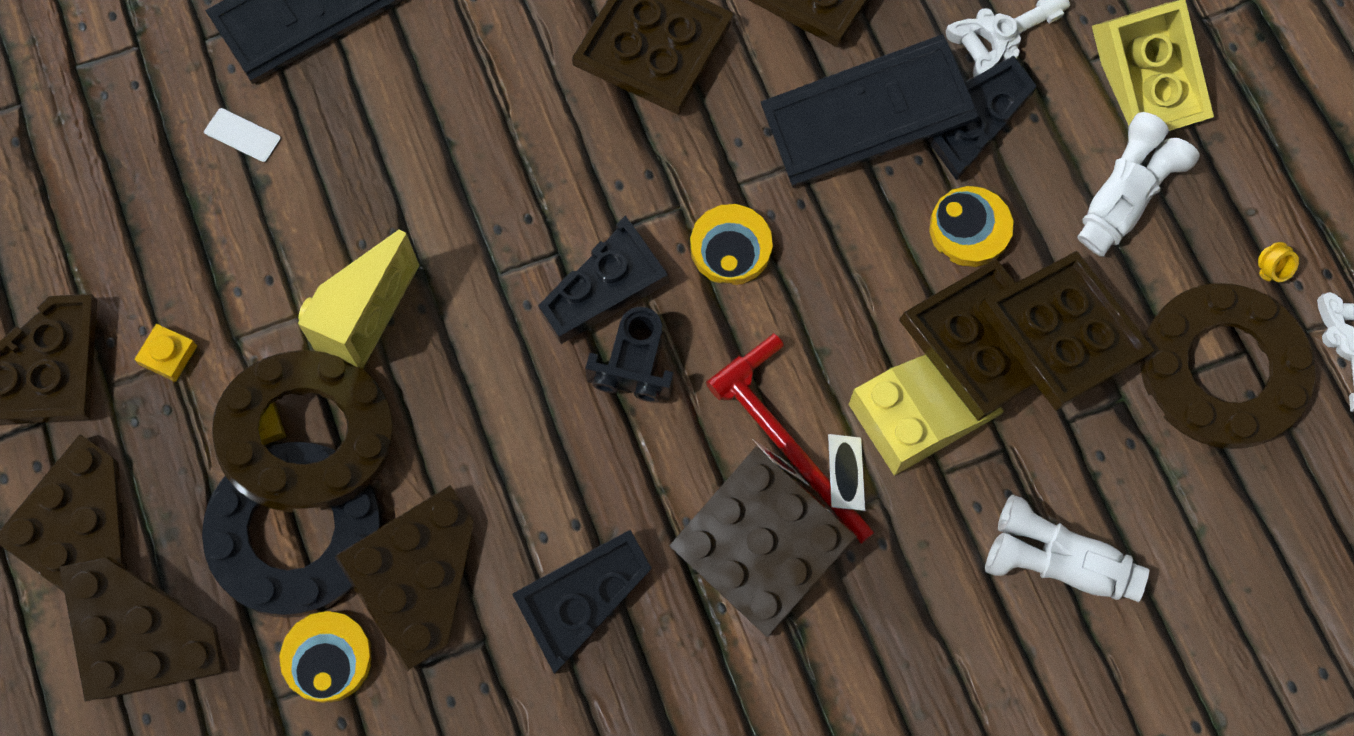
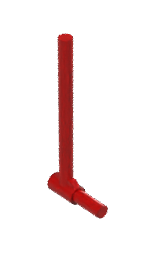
M773 333L745 356H738L707 380L706 385L718 400H732L736 398L838 518L858 535L857 540L862 544L875 532L856 510L831 507L830 480L749 388L753 370L784 347L781 339Z

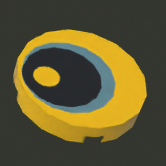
M965 186L952 189L939 199L930 217L929 233L936 249L950 257V261L962 266L978 267L992 262L1004 252L1013 235V218L1009 207L997 194L985 188Z
M738 204L719 205L706 211L695 223L690 236L691 258L697 269L711 281L720 284L725 282L738 285L757 278L767 267L773 248L771 230L764 218L753 209Z
M331 611L310 614L297 622L284 638L279 655L281 673L289 688L306 700L321 703L342 701L356 692L368 677L371 667V642L363 628L345 614Z

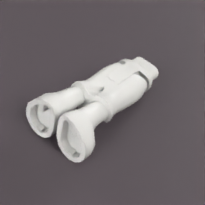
M1140 112L1133 118L1129 125L1127 147L1122 157L1116 160L1111 176L1093 198L1088 213L1082 220L1085 226L1077 238L1099 256H1104L1111 245H1118L1122 237L1134 228L1150 199L1160 192L1161 188L1159 185L1170 173L1186 172L1193 168L1199 160L1198 150L1189 142L1179 138L1164 140L1169 129L1167 124L1156 115ZM1156 148L1147 167L1140 165L1146 156Z
M1011 495L1008 498L998 522V531L1003 533L995 539L989 551L985 564L986 573L994 576H1004L1016 567L1039 572L1041 578L1057 579L1092 595L1111 597L1115 600H1119L1122 596L1136 602L1141 600L1149 576L1148 568L1132 563V556L1127 554L1123 556V553L1107 543L1078 535L1069 531L1061 523L1055 525L1033 512L1028 502L1023 498ZM1013 536L1029 537L1041 541L1045 545L1043 550H1040Z

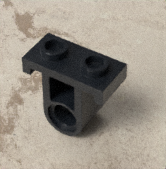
M636 307L623 315L608 365L600 364L598 355L589 353L585 372L587 382L593 383L592 386L607 393H616L618 389L632 392L636 398L651 403H657L659 399L670 401L673 389V372L665 370L663 378L654 376L662 348V322L654 310L647 307ZM645 328L652 335L648 339L637 340L631 336V333L635 329Z

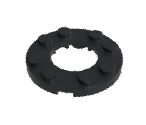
M287 442L266 447L273 456L287 463L304 465L322 461L336 452L328 447L306 442ZM224 476L214 490L207 505L203 521L202 540L205 558L210 571L219 585L231 597L242 605L261 614L293 618L324 611L339 603V599L353 589L350 581L337 563L335 556L382 527L381 509L371 484L354 498L331 508L333 510L335 529L330 545L319 559L303 568L283 570L270 567L261 561L250 544L249 526L253 513L260 504L242 494Z

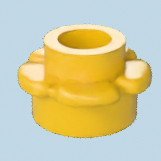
M1277 242L1265 248L1258 258V266L1261 268L1259 275L1266 281L1273 279L1276 282H1285L1295 274L1299 265L1298 255L1284 242Z

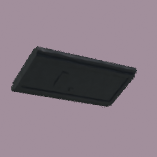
M223 0L205 11L250 82L254 84L404 0Z
M943 34L760 102L792 188L978 120L974 103Z

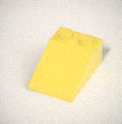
M1186 0L1164 3L1092 26L1101 65L1128 125H1130L1136 114L1140 112L1156 115L1167 124L1169 131L1214 117Z
M397 230L321 284L314 296L304 301L299 311L298 325L315 351L338 356L347 363L356 367L359 366L362 369L364 368L419 267L407 233Z
M926 354L895 366L855 388L849 402L850 408L894 476L1004 412L1000 407L980 421H977Z

